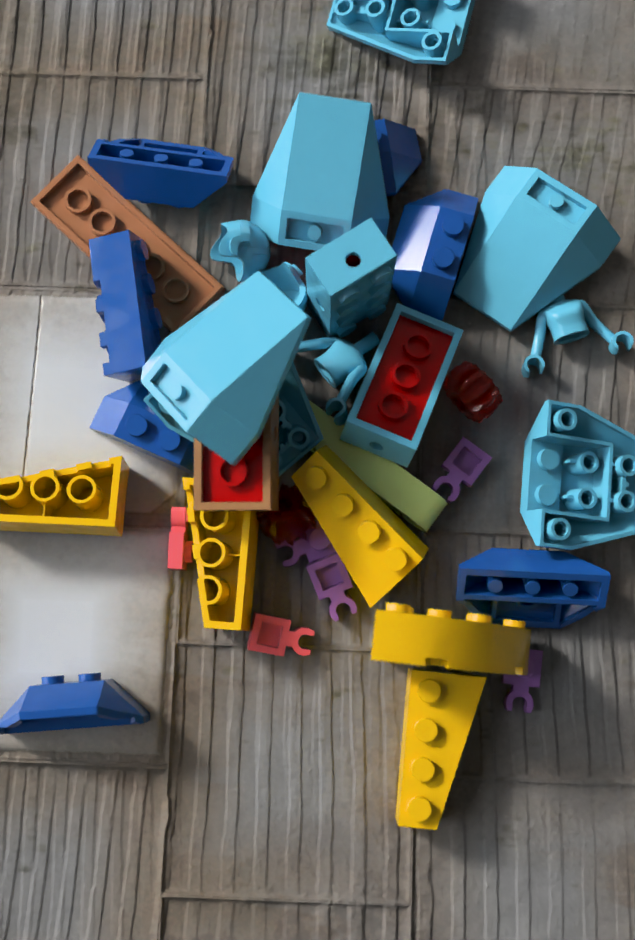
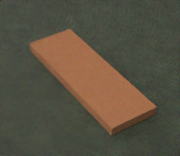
M79 155L30 201L36 210L89 258L90 239L125 230H130L139 236L140 239H143L149 254L148 260H145L147 273L151 274L156 289L155 294L152 295L154 308H158L162 318V325L171 334L216 302L226 292L223 285L128 199L121 196Z

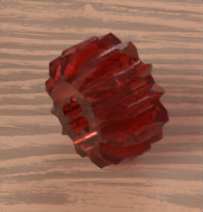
M468 361L462 362L459 366L456 365L449 371L442 384L446 396L450 398L452 404L467 419L480 423L485 418L490 417L503 401L499 388L493 383V379L489 378L485 370H481L477 364Z
M282 483L279 490V511L256 512L261 531L278 545L286 541L293 546L295 539L299 536L307 540L306 530L316 529V522L314 520L316 517L296 484L289 488L288 485Z

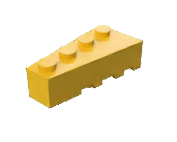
M327 444L317 450L291 476L370 608L425 557L429 548Z
M123 456L109 458V461L93 464L92 462L76 464V467L55 470L54 468L39 471V474L23 477L16 475L0 478V531L103 536L123 535L129 466Z
M182 477L188 503V522L191 523L194 544L192 545L193 557L196 560L198 571L197 583L204 628L250 631L260 511L194 510V478Z
M408 668L395 813L398 826L437 830L487 677Z

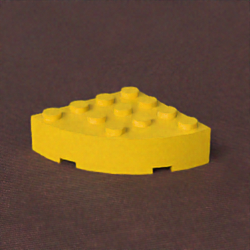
M386 603V610L376 609L371 660L420 666L436 665L447 669L486 673L528 675L531 630L525 629V621L503 619V625L491 624L492 616L468 613L466 620L452 619V611L429 608L427 615L414 614V609L411 605Z

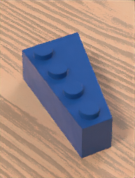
M125 230L90 239L89 249L93 282L98 289L101 288V295H98L95 300L96 311L105 323L106 328L104 332L99 333L100 346L103 349L106 348L109 354V362L102 363L103 373L106 377L131 382L141 379L142 367L161 344L159 329L162 328V318L158 308H154L152 295L155 294L156 289L151 274L147 273L145 260L149 258L146 243L132 231Z

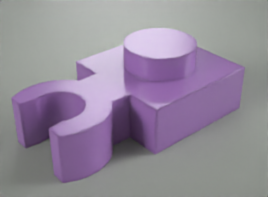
M462 437L441 465L448 472V475L439 477L433 483L431 489L436 492L440 485H448L451 488V495L447 498L446 502L452 503L460 493L459 484L462 482L470 488L492 457L465 437Z
M318 521L296 529L299 540L283 539L275 545L277 550L283 547H290L293 550L292 558L282 562L284 567L295 565L299 561L300 556L305 554L309 563L336 553Z
M337 552L306 564V569L319 600L327 597L331 599L329 613L334 621L339 620L336 608L341 603L348 604L352 614L357 613L354 599L344 592V590L353 587V584Z
M530 649L528 675L502 674L501 683L511 684V690L504 697L505 710L512 711L513 700L516 697H522L525 703L524 712H532L534 702L529 694V687L540 688L543 651Z

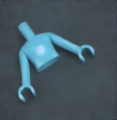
M562 295L538 312L531 354L524 360L521 374L523 377L529 378L530 370L528 365H535L538 368L539 374H542L545 362L541 355L545 341L546 326L551 331L554 344L560 345L589 335L588 324L589 327L609 343L608 349L613 355H616L619 350L616 342L624 343L626 350L630 351L634 339L626 331H619L615 334L611 332L596 317L584 300L565 299L564 295Z
M374 332L355 344L338 337L305 340L301 342L297 351L299 353L328 349L324 354L315 358L314 363L320 374L333 388L344 382L337 397L329 399L325 408L327 415L340 411L334 417V423L338 426L346 423L348 418L346 401L357 382L367 372L366 361L363 355L380 344V340Z

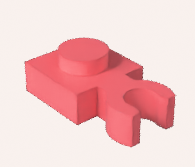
M171 507V532H169L167 568L171 570L187 571V563H192L194 558L192 550L193 541H188L189 535L187 531L189 522L186 507Z
M254 612L247 649L284 657L286 646H288L297 654L308 656L311 650L301 648L298 640L302 635L314 636L315 632L308 627H298L292 631L290 630V619Z

